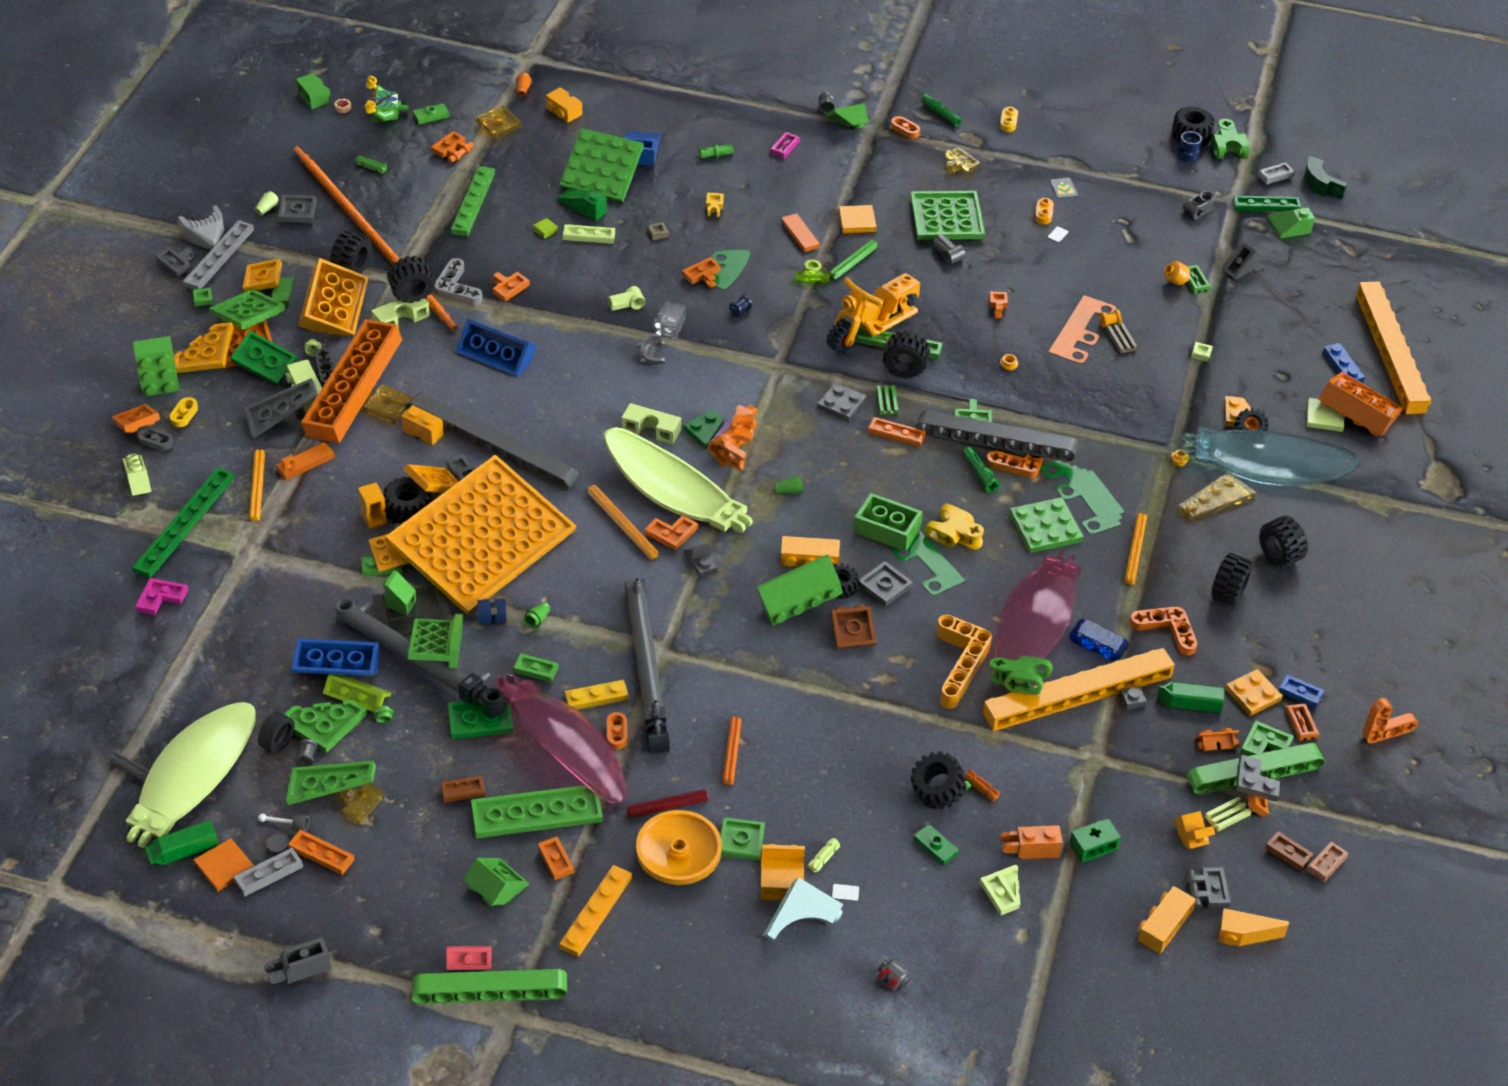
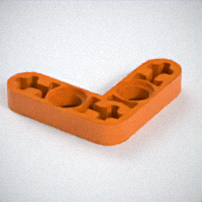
M991 451L987 455L986 464L992 469L1027 478H1035L1039 474L1044 457L1034 459L1031 457L1032 455L1027 454L1026 458L999 451ZM1009 463H1016L1017 466H1010Z
M1180 607L1140 610L1132 613L1130 626L1133 629L1148 630L1170 627L1179 652L1187 656L1195 653L1197 640L1184 609ZM1154 616H1159V617H1161L1163 620L1157 621V620L1153 619V617H1154ZM1177 629H1185L1187 633H1180Z
M1381 698L1372 704L1362 735L1368 743H1376L1413 731L1418 726V721L1411 713L1389 719L1393 707L1386 698Z

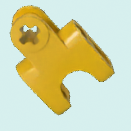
M946 503L940 509V518L944 522L932 520L924 528L928 538L947 547H954L958 543L970 550H977L983 545L981 537L984 534V528L980 524L974 523V518L970 513Z

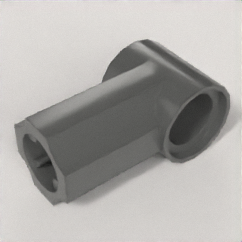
M940 234L933 240V246L943 254V259L948 265L965 258L964 248L961 245L955 246L946 236Z

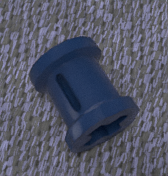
M742 295L738 301L729 304L731 313L736 317L741 316L743 311L752 308V302L746 295Z

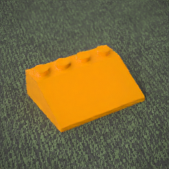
M319 258L311 273L298 326L313 332L354 336L369 277Z

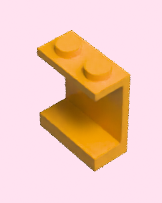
M762 845L760 899L783 900L794 879L800 878L804 880L805 846Z

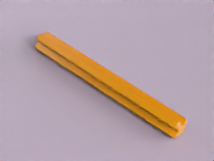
M257 449L254 452L249 511L250 521L252 522L259 521L261 513L265 451L262 449Z
M1137 514L1125 575V584H1135L1147 520L1146 514Z

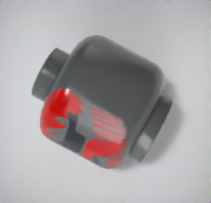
M891 959L889 962L884 960L877 969L880 972L878 981L891 992L901 991L911 979L909 977L910 970L897 959Z

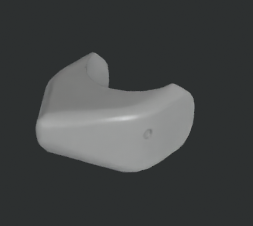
M217 205L211 207L212 215L204 220L191 221L190 219L186 220L183 216L177 217L180 231L186 240L194 245L212 250L224 235L222 213Z

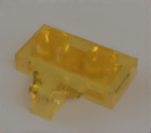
M959 146L946 153V158L949 161L946 163L945 170L948 173L956 172L957 169L970 173L980 168L981 163Z
M369 783L365 784L361 790L350 788L339 791L340 799L344 800L347 805L342 810V816L360 825L385 797L384 791Z

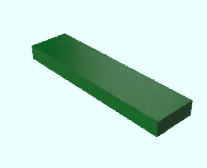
M1233 196L1232 199L1234 211L1284 212L1301 209L1299 197Z

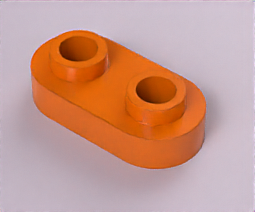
M901 116L892 118L891 128L909 139L917 138L920 135V127L917 124Z
M620 712L611 713L607 717V744L612 749H622L627 745V717Z

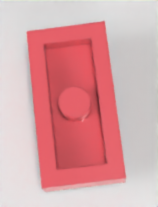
M447 946L446 970H491L492 946Z

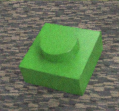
M211 288L193 290L195 307L213 305Z

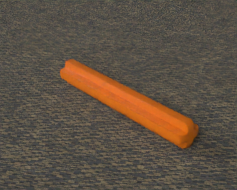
M733 716L730 719L722 781L724 785H732L734 783L741 729L740 717Z

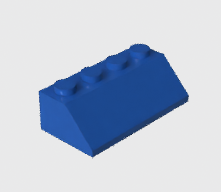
M467 319L455 352L518 377L531 362L537 344L480 322Z
M298 638L291 671L374 676L378 674L380 662L379 643Z

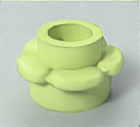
M310 339L304 344L307 355L312 357L315 356V352L318 349L322 348L321 343L315 339Z

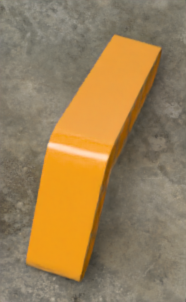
M942 615L938 619L937 637L965 649L941 691L940 704L946 709H953L959 704L990 651L992 634L986 629L951 615Z

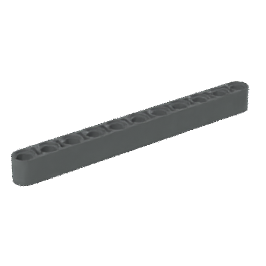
M418 392L405 405L407 410L413 405L442 419L443 431L493 456L496 455L501 460L563 491H567L580 477L577 470L424 393Z

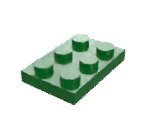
M250 330L230 359L237 365L279 386L286 376L285 373H288L287 365L295 363L297 355Z
M509 696L503 697V712L494 717L486 715L483 707L474 702L471 704L465 701L449 702L448 709L452 740L513 733Z

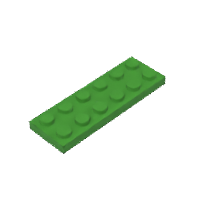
M597 784L471 800L476 839L603 822Z

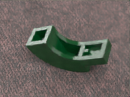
M1309 156L1304 173V179L1309 188L1323 197L1329 194L1343 199L1348 183L1326 174L1323 170L1325 161Z

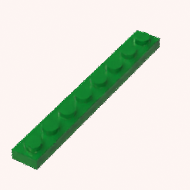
M217 467L132 567L133 573L150 579L235 479L234 473Z

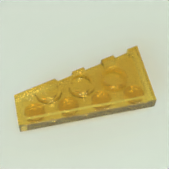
M1227 472L1181 503L1177 511L1193 521L1211 514L1213 510H1222L1232 503L1236 505L1241 503L1243 499L1255 498L1256 492L1234 475Z

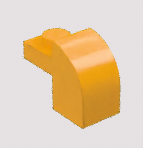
M1201 811L1174 817L1178 834L1188 849L1209 844L1208 836L1215 835L1213 826L1205 827Z

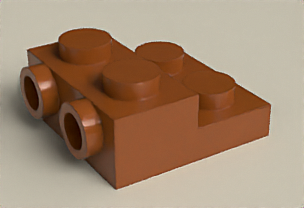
M856 605L853 608L846 609L845 607H836L831 611L830 620L837 650L876 646L877 642L870 606Z

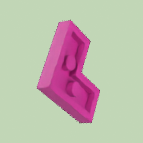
M150 578L135 606L136 612L156 615L162 601L182 604L188 592V585Z

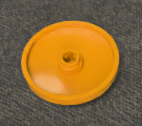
M685 810L667 811L654 816L640 829L636 841L637 858L645 872L658 881L673 885L691 884L704 879L715 870L722 853L721 837L714 824L702 815Z

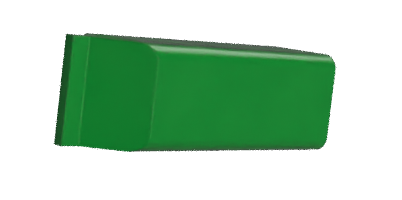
M1169 682L1165 686H1159L1156 700L1161 701L1170 708L1221 713L1224 704V688Z
M210 820L156 838L149 846L145 847L150 864L165 865L213 849L219 844L215 829Z

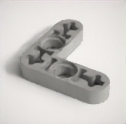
M459 258L451 259L436 280V284H434L435 294L471 305L480 304L483 300L480 289L457 283L464 272V261Z

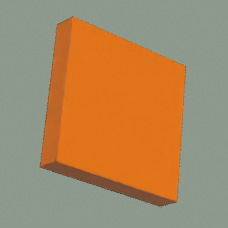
M231 838L194 859L197 868L217 892L234 883V876L254 867L252 862Z

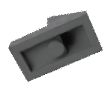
M700 544L684 550L686 557L700 578L718 573V566L710 556V544Z

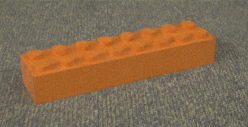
M364 320L301 421L307 438L340 444L402 341L397 324Z

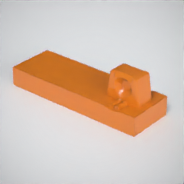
M323 442L293 457L289 455L282 458L281 462L276 464V470L287 481L334 459L335 454Z

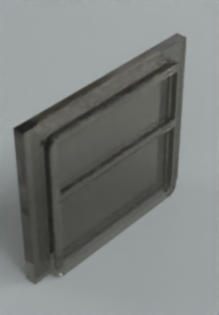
M433 584L414 588L416 590V602L407 616L387 608L384 594L372 596L377 620L405 637L412 636L415 619L452 620L445 594Z

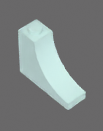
M796 878L791 883L763 937L768 940H774L785 926L798 919H815L826 924L837 922L843 911L840 909L843 904L804 880Z

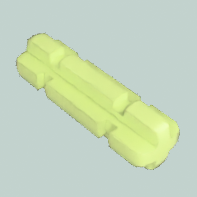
M830 839L826 846L814 857V860H811L808 867L812 872L819 871L823 864L831 858L834 851H837L840 847L837 839Z

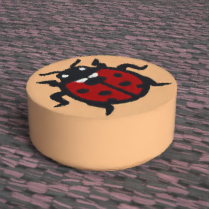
M339 99L335 102V110L338 113H347L351 110V102L348 99Z

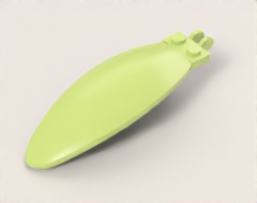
M615 427L604 432L606 447L621 472L642 494L656 504L681 516L709 522V525L724 532L732 526L734 531L743 533L746 529L745 526L748 527L752 524V518L745 514L747 512L746 505L730 499L715 483L677 456L623 428Z
M241 702L219 708L186 727L164 748L148 773L142 788L139 804L135 806L126 819L127 825L132 827L127 835L128 842H135L136 838L143 832L138 841V846L144 848L152 837L159 838L167 835L176 821L198 805L219 784L240 756L252 733L256 722L253 705Z

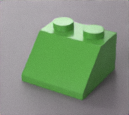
M476 858L463 879L469 884V888L472 891L481 894L484 897L483 900L492 906L505 905L529 884L500 858Z

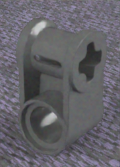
M1203 191L1187 199L1183 204V210L1192 214L1194 219H1199L1213 210L1215 195L1210 191Z

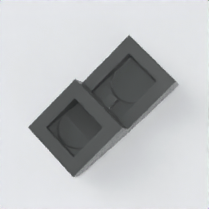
M464 454L447 460L448 468L459 481L475 470L474 465L469 464Z

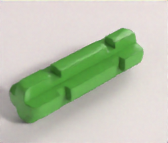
M361 155L356 158V164L373 171L377 170V172L382 174L387 170L386 164L369 158L365 159Z

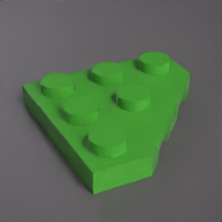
M345 700L341 704L333 705L327 702L313 704L314 707L306 708L292 706L285 713V715L294 720V734L302 739L315 741L318 744V749L327 753L367 715V709L352 700Z

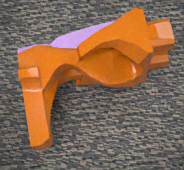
M738 405L735 415L728 420L708 443L710 453L720 463V466L728 465L739 471L743 470L746 452L739 449V447L753 439L754 429L757 428V422L754 420V417L757 415L758 409L752 405H748L746 408Z

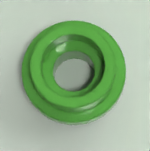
M380 706L373 711V717L378 723L390 722L394 715L393 709H390L388 706Z

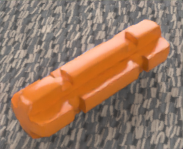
M972 770L965 773L967 781L970 784L972 783V786L984 796L987 795L986 797L992 802L998 799L1000 794L998 790L994 787L991 788L989 783L980 776H976L977 774Z

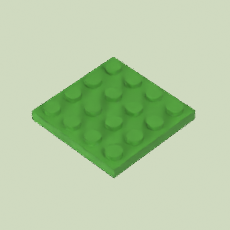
M581 128L560 181V188L567 190H594L606 196L608 200L623 203L644 144Z
M911 191L910 199L917 240H935L940 234L946 236L949 240L985 238L977 191Z

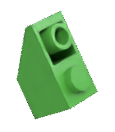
M394 570L390 577L387 576L383 583L386 607L407 616L416 602V590Z

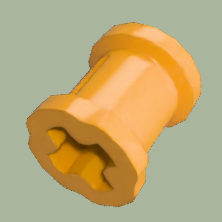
M1118 309L1111 313L1101 312L1099 315L1100 324L1103 328L1108 325H1120L1122 323L1121 313Z

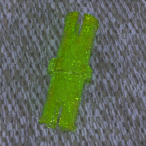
M795 271V282H811V284H814V282H830V271Z

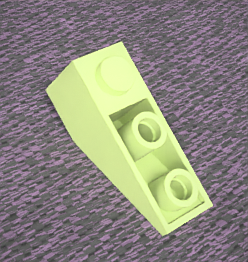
M130 454L122 459L132 496L151 492L142 456Z

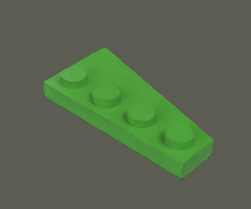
M374 761L292 768L286 801L288 805L372 783L376 765Z

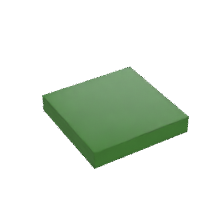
M723 817L720 834L722 841L721 856L760 861L765 822Z

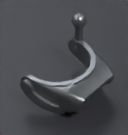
M659 333L647 336L637 345L642 365L665 364L666 358H652L647 355L649 346L658 340L660 346L664 345L665 342L661 340Z

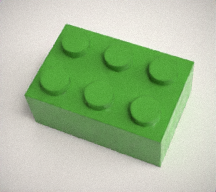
M170 336L133 342L143 397L180 391Z
M870 493L855 516L854 533L906 552L921 529L923 511Z

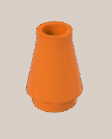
M520 73L516 77V94L519 97L526 96V92L532 82L530 76L526 73Z

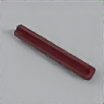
M706 789L630 805L627 806V814L629 818L706 802L708 801V793Z

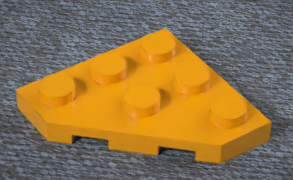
M232 322L214 324L209 328L210 332L203 337L200 335L189 343L190 347L184 352L179 351L174 355L176 372L225 368L234 330Z

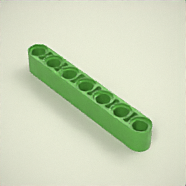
M1315 743L1249 756L1261 760L1260 776L1271 779L1313 771L1321 768L1325 763ZM1239 758L1191 769L1186 774V777L1194 793L1201 795L1236 787Z
M561 969L418 974L412 979V1001L418 1004L562 999L567 996V973Z

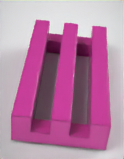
M785 132L771 147L770 154L776 153L775 156L779 157L781 155V158L785 159L800 142V137Z

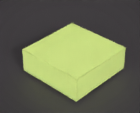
M1195 342L1191 358L1208 362L1213 346Z

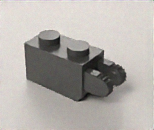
M323 937L284 949L280 953V958L267 962L264 965V969L267 973H271L268 976L271 984H277L286 980L289 984L331 970V963Z

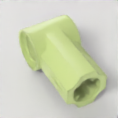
M636 286L628 288L625 293L608 296L611 311L627 307L640 309L646 302L640 289Z

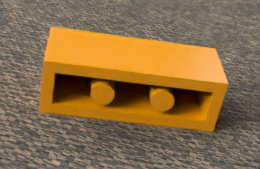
M782 536L780 566L801 567L827 554L833 566L836 563L838 565L840 540Z
M1175 886L1169 892L1165 891L1160 898L1158 907L1153 906L1148 920H1143L1137 930L1140 932L1138 941L1161 954L1192 913L1196 899Z

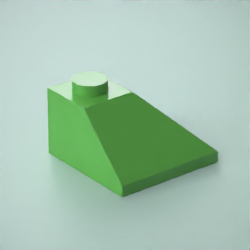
M865 103L837 108L825 114L827 118L848 128L860 129L869 123Z
M1309 208L1267 215L1268 220L1280 238L1311 234L1315 220Z

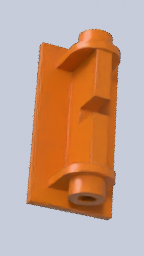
M1231 728L1221 729L1220 732L1203 730L1194 738V741L1200 740V742H1197V748L1202 750V752L1216 751L1217 743L1220 744V750L1235 749L1239 747V740L1235 739L1239 730L1232 731Z

